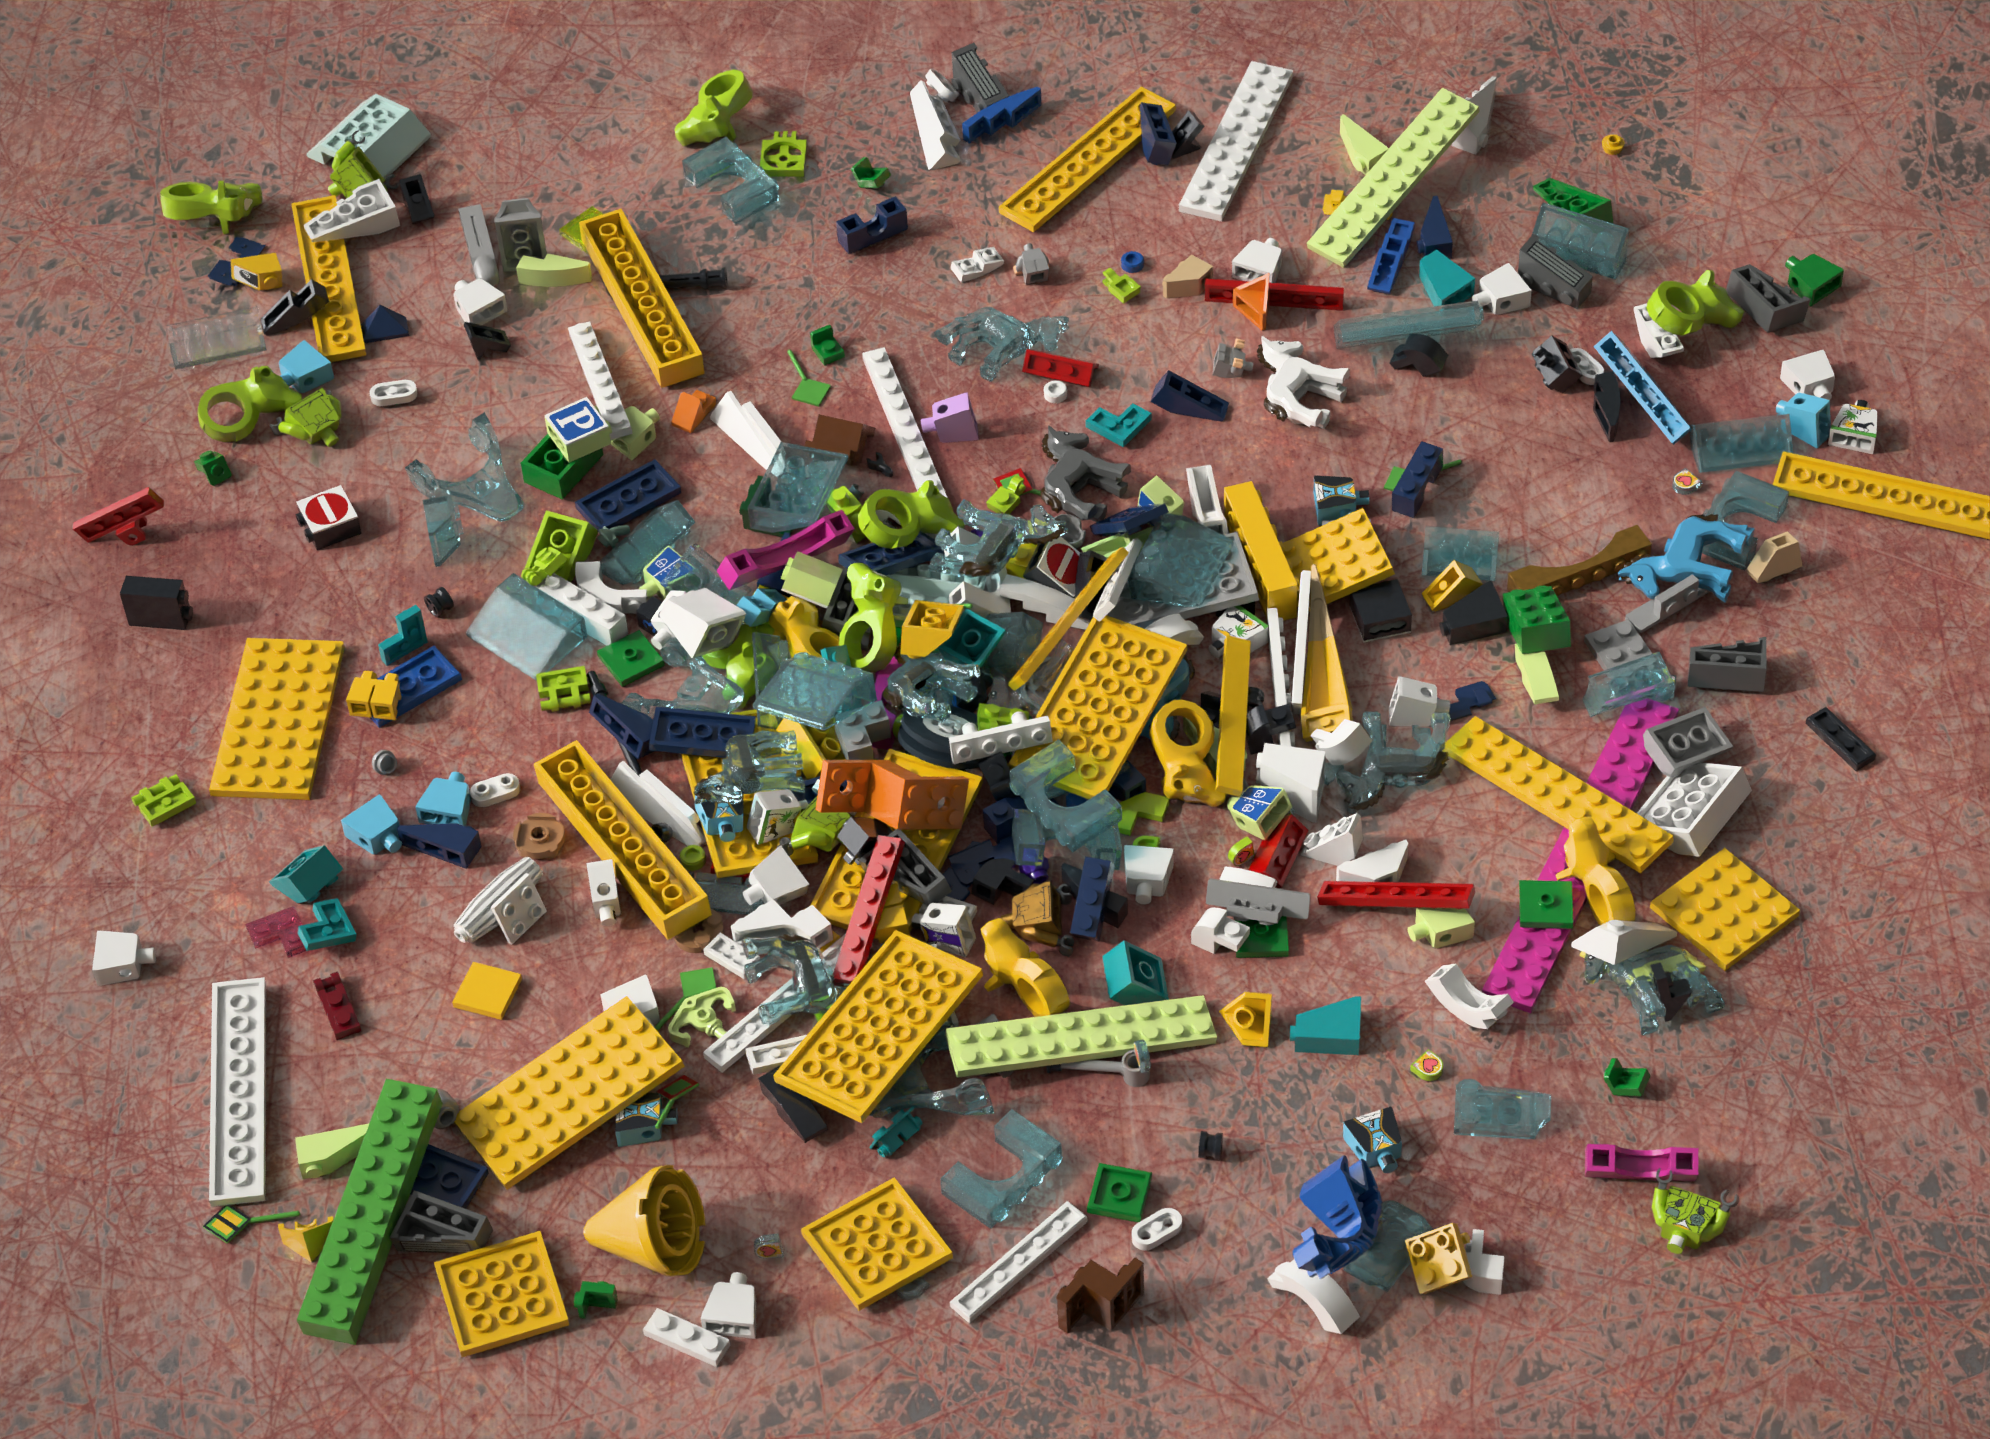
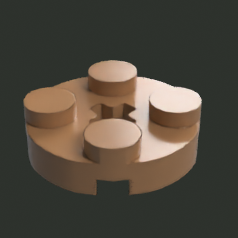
M534 813L527 816L528 820H525L523 823L520 821L515 826L513 831L514 843L519 855L523 858H555L565 842L564 827L551 814ZM538 833H543V838L536 839L533 837H537Z
M711 909V916L674 936L673 938L677 946L689 953H702L701 950H704L719 933L724 934L720 913ZM702 927L703 931L699 930L697 933H693V928Z

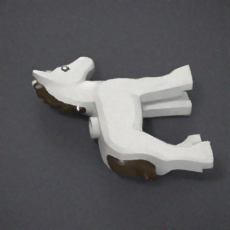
M1262 336V344L1258 345L1257 358H1259V362L1265 368L1276 373L1271 374L1268 380L1267 396L1264 399L1265 409L1269 413L1276 415L1277 419L1282 422L1287 418L1293 424H1305L1308 427L1312 425L1325 429L1330 420V410L1308 409L1300 404L1298 400L1307 391H1311L1341 403L1347 393V387H1343L1341 384L1349 378L1350 369H1328L1321 365L1313 364L1297 357L1303 352V344L1300 342L1269 341Z

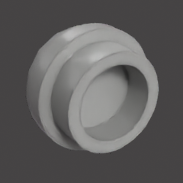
M389 750L378 751L372 758L373 769L381 775L392 773L397 766L395 755Z

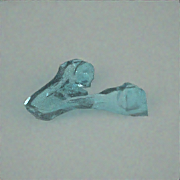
M485 412L472 420V425L468 429V435L476 449L486 452L489 459L482 469L468 479L456 483L436 479L431 469L426 464L420 463L417 459L405 467L409 479L416 489L438 504L450 503L461 505L500 522L511 519V517L522 511L525 505L506 477L498 439Z
M672 637L666 641L660 650L663 661L672 667L685 666L690 667L692 670V675L686 678L677 691V698L673 701L645 699L637 693H629L621 703L650 716L652 719H654L656 707L732 714L741 705L744 699V691L736 683L714 670L702 656L691 658L678 639Z
M950 1019L946 1020L869 1116L881 1118L895 1111L911 1108L912 1106L914 1108H930L960 1115L995 1114L991 1098L981 1079H967L958 1087L935 1093L928 1087L921 1072V1065L931 1052L949 1050L945 1036L946 1028L955 1027Z

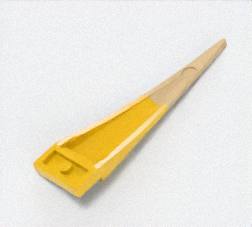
M1314 564L1311 570L1309 641L1301 709L1303 739L1306 742L1313 741L1310 735L1316 729L1332 733L1344 719L1353 721V708L1318 569Z

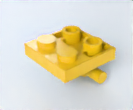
M1451 1223L1405 1240L1420 1294H1427L1472 1278L1464 1248L1465 1244L1470 1243V1236L1467 1232L1460 1234L1457 1223Z

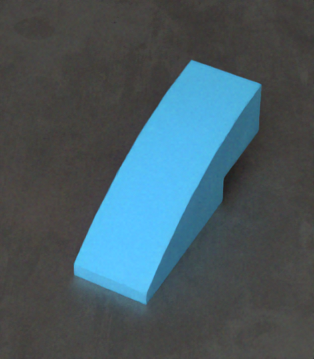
M757 588L753 596H743L736 606L746 612L743 621L752 627L769 622L773 609L779 602H785L787 598L775 589Z

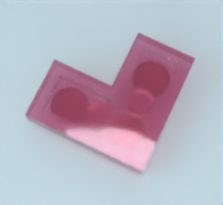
M294 906L245 924L255 949L280 940L288 958L306 952L298 935V927L303 924Z

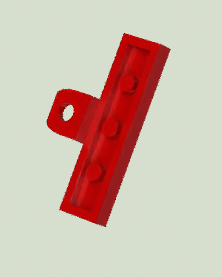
M148 487L73 522V530L87 543L116 530V536L127 545L133 546L144 541L146 538L145 532L141 529L147 526V518L145 516L164 507V500ZM130 534H134V535H136L137 537L132 538V537H130L129 535H130Z

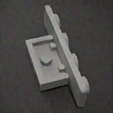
M1692 574L1657 595L1655 599H1651L1626 614L1625 620L1629 619L1634 628L1639 633H1643L1710 591L1698 588L1699 579Z
M1212 878L1208 880L1206 904L1227 907V916H1232L1234 920L1248 921L1252 919L1258 920L1263 925H1273L1278 923L1282 916L1308 919L1310 893Z

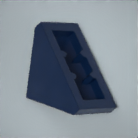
M379 305L361 324L364 344L409 336L407 318L382 305Z

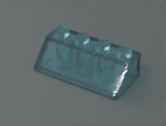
M1542 203L1532 235L1535 234L1540 237L1538 241L1546 247L1550 248L1552 246L1557 250L1556 254L1564 260L1568 261L1570 259L1586 271L1616 280L1626 263L1629 228Z
M1782 413L1689 424L1692 428L1689 431L1691 450L1699 473L1778 464L1783 451L1793 453L1790 414Z
M679 500L655 508L630 534L599 561L602 574L621 585L631 582L636 584L644 577L643 569L667 546L674 549L676 546L674 542L685 538L691 532L689 528L695 523L694 519Z

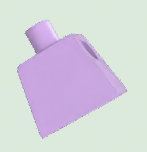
M968 392L934 403L932 405L933 417L921 419L923 433L937 431L939 440L942 443L979 440L977 420Z

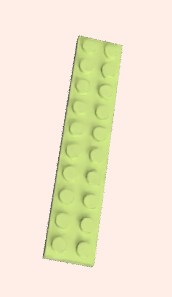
M1442 88L1307 242V248L1344 268L1479 113V106Z
M1204 995L946 1028L945 1033L957 1077L1123 1056L1126 1052L1134 1050V1043L1137 1050L1148 1053L1216 1044L1217 1040Z

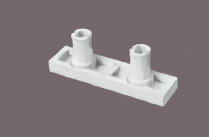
M1019 711L1012 715V724L981 731L977 730L974 723H966L962 727L963 735L949 738L953 764L989 757L1001 751L1006 753L1053 742L1049 717L1044 716L1027 720L1025 713Z

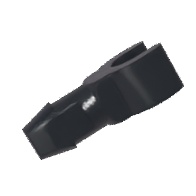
M876 452L877 461L867 458V467L869 469L880 471L890 478L893 476L892 469L885 464L881 453Z

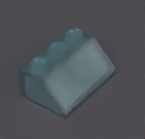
M1426 525L1422 575L1439 576L1455 560L1472 567L1480 580L1495 581L1500 531Z
M696 543L687 549L660 583L669 592L686 591L688 593L691 590L696 591L707 588L734 605H737L741 598L747 596L752 590L745 584L729 591L717 573L721 563Z
M1024 612L993 613L986 616L987 620L1005 629L1006 633L978 671L1008 686L1013 676L1041 643L1043 622ZM1037 669L1029 680L1015 691L1020 692L1035 679Z

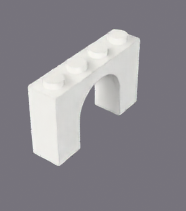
M957 527L943 540L945 559L960 566L965 561L976 562L987 547L988 540ZM1004 548L988 563V565H996V569L993 573L986 575L984 590L963 581L949 594V604H972L973 607L969 610L1003 629L1012 621L1010 598L1000 596V587L1007 574Z

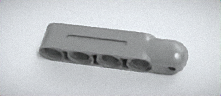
M481 204L458 208L476 279H483L494 286L499 283L500 279Z

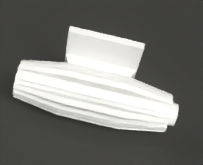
M524 857L501 872L469 903L455 922L454 934L457 939L463 943H473L498 925H500L509 944L512 945L547 912L535 887L543 876L540 866L531 858Z

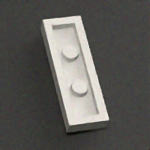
M658 1308L643 1329L645 1336L715 1367L718 1366L730 1347L729 1339Z

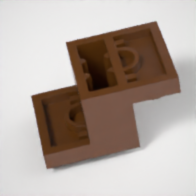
M818 414L813 441L806 440L804 450L811 451L810 456L828 461H831V457H833L835 462L853 466L854 462H862L867 436L874 437L876 428Z
M1134 1257L1128 1265L1125 1264L1121 1267L1117 1275L1093 1260H1090L1085 1267L1081 1266L1076 1271L1071 1283L1068 1286H1063L1057 1294L1058 1327L1068 1334L1085 1314L1112 1331L1144 1294V1263Z

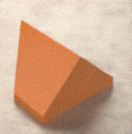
M1270 273L1233 289V306L1262 331L1266 329L1268 318Z

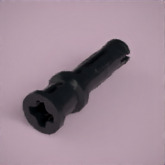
M723 267L721 270L712 271L702 269L700 273L659 275L665 288L701 286L704 289H708L710 286H723V288H727L728 285L726 267Z

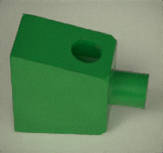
M1810 254L1803 260L1791 256L1785 263V267L1790 270L1788 278L1789 287L1800 298L1806 296L1811 299L1810 307L1842 285L1844 269L1816 254Z

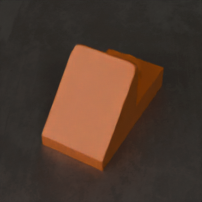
M697 389L692 395L682 392L671 425L692 433L717 404L716 397Z

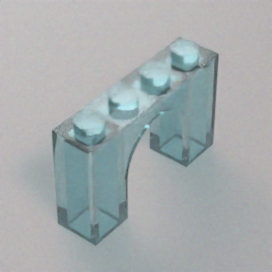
M727 137L682 160L684 177L696 188L724 175H735L745 179L741 185L720 196L722 212L734 224L779 201V185L774 178L771 179L761 166L758 167L749 155H745L738 145L732 143Z
M1735 471L1731 478L1725 480L1722 492L1714 496L1711 508L1709 510L1706 509L1703 514L1705 516L1717 514V521L1725 522L1723 519L1730 514L1746 512L1777 523L1787 508L1789 491ZM1753 537L1750 546L1744 545L1742 554L1734 552L1733 548L1722 540L1703 546L1702 554L1745 571L1756 554L1758 538Z
M1058 739L1010 770L1011 782L1009 786L1015 795H1020L1024 799L1027 808L1031 812H1036L1040 816V820L1045 828L1052 829L1059 843L1062 846L1066 845L1074 852L1122 820L1121 805L1106 789L1085 803L1074 807L1059 806L1047 798L1046 793L1053 784L1076 770L1073 753Z
M1014 809L1011 831L1016 865L1042 866L1045 842L1062 838L1083 844L1089 849L1092 858L1111 861L1115 865L1114 870H1119L1122 844L1116 814Z
M1013 1109L994 1126L995 1142L1017 1156L1023 1163L1021 1169L1014 1176L1001 1181L987 1180L958 1161L940 1178L941 1194L990 1229L997 1222H1002L1007 1217L1008 1212L1016 1204L1019 1205L1025 1199L1026 1194L1033 1187L1040 1185L1044 1176L1051 1169L1057 1168L1062 1161L1061 1143Z

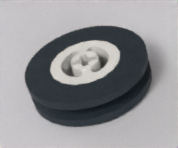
M939 703L916 704L904 711L901 720L902 725L898 732V741L905 750L915 757L934 765L953 769L978 768L979 761L988 758L984 757L958 764H953L951 758L949 738L963 735L962 727L966 723H974L978 730L976 714L959 707Z

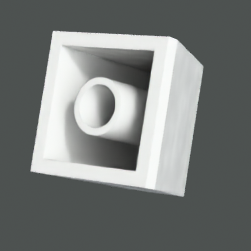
M707 588L696 591L691 590L680 596L669 597L664 602V607L659 616L691 658H695L729 647L746 616V612Z
M1265 743L1263 753H1258L1256 768L1260 769L1257 771L1256 784L1265 787L1284 788L1293 806L1290 811L1311 822H1317L1325 784L1326 751Z

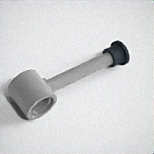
M1134 1050L1126 1052L1122 1057V1062L1087 1060L1047 1066V1073L1061 1071L1062 1069L1122 1073L1126 1084L1132 1087L1143 1086L1150 1078L1149 1059L1147 1054L1141 1050H1137L1140 1068Z

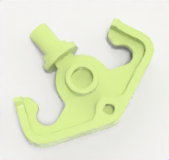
M718 987L686 998L668 1026L670 1039L673 1042L689 1047L690 1035L679 1032L681 1027L688 1024L693 1025L699 1031H705L710 1037L716 1036L718 1039L721 1038L727 1031L723 1029L722 1021L718 1018L716 1019V1012L711 1007L716 1000L722 999L726 1009L732 1012L736 1011L735 1002L730 991L725 987Z

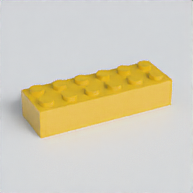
M1252 481L1224 487V517L1227 521V528L1229 533H1238L1258 592V601L1266 619L1267 608H1277L1278 618H1283V621L1296 618L1297 607H1299L1297 591L1300 590V582L1298 577L1292 574L1293 568L1290 559L1285 558L1283 542H1278L1276 527L1270 523L1268 508L1262 505L1260 490L1255 489Z

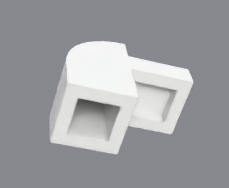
M1344 719L1332 733L1316 729L1310 735L1316 742V749L1326 751L1325 757L1331 765H1343L1354 760L1372 742L1361 724Z
M1209 908L1193 928L1191 944L1213 954L1220 945L1237 952L1249 936L1250 927L1228 918L1227 910Z
M1473 1229L1472 1240L1466 1244L1465 1249L1472 1278L1463 1280V1282L1477 1292L1501 1295L1504 1256L1482 1254L1484 1230Z

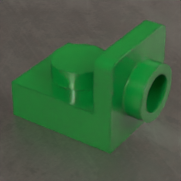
M831 325L824 326L810 333L812 350L824 366L845 357L843 348L834 338Z

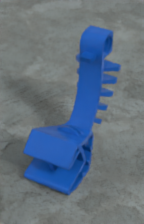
M1343 1155L1302 1186L1299 1197L1304 1205L1338 1237L1317 1234L1316 1229L1313 1227H1309L1301 1233L1304 1242L1293 1249V1257L1298 1269L1307 1270L1309 1277L1313 1278L1318 1275L1319 1279H1323L1327 1275L1355 1261L1374 1243L1372 1239L1376 1237L1382 1199L1372 1171L1364 1159H1360L1349 1167L1348 1159Z

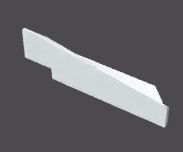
M921 80L911 91L910 96L928 169L935 170L959 164L961 159L954 149L961 141L942 99L938 95H930L925 83Z
M731 391L727 392L711 413L710 419L777 480L795 474L794 468L784 457V454L787 453L784 444L753 404L747 402L741 406Z
M624 761L619 763L610 780L642 818L652 824L666 823L673 830L672 837L687 846L698 845L703 847L707 844L703 829L696 824L700 819L693 809L650 771L645 770L638 776Z

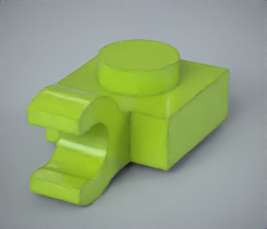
M1111 268L1103 272V275L1107 277L1102 280L1103 284L1123 304L1141 293V286L1127 274L1120 277Z
M1015 475L1007 489L1000 486L987 500V508L1007 518L1021 503L1019 495L1026 488L1022 484L1024 479Z

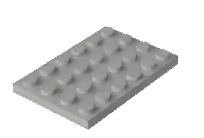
M1234 532L1138 556L1116 606L1108 613L1109 616L1144 629L1153 622L1172 614H1180L1183 619L1258 601V592L1238 533Z

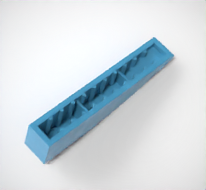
M1610 331L1594 346L1673 445L1692 430L1664 391L1615 333Z

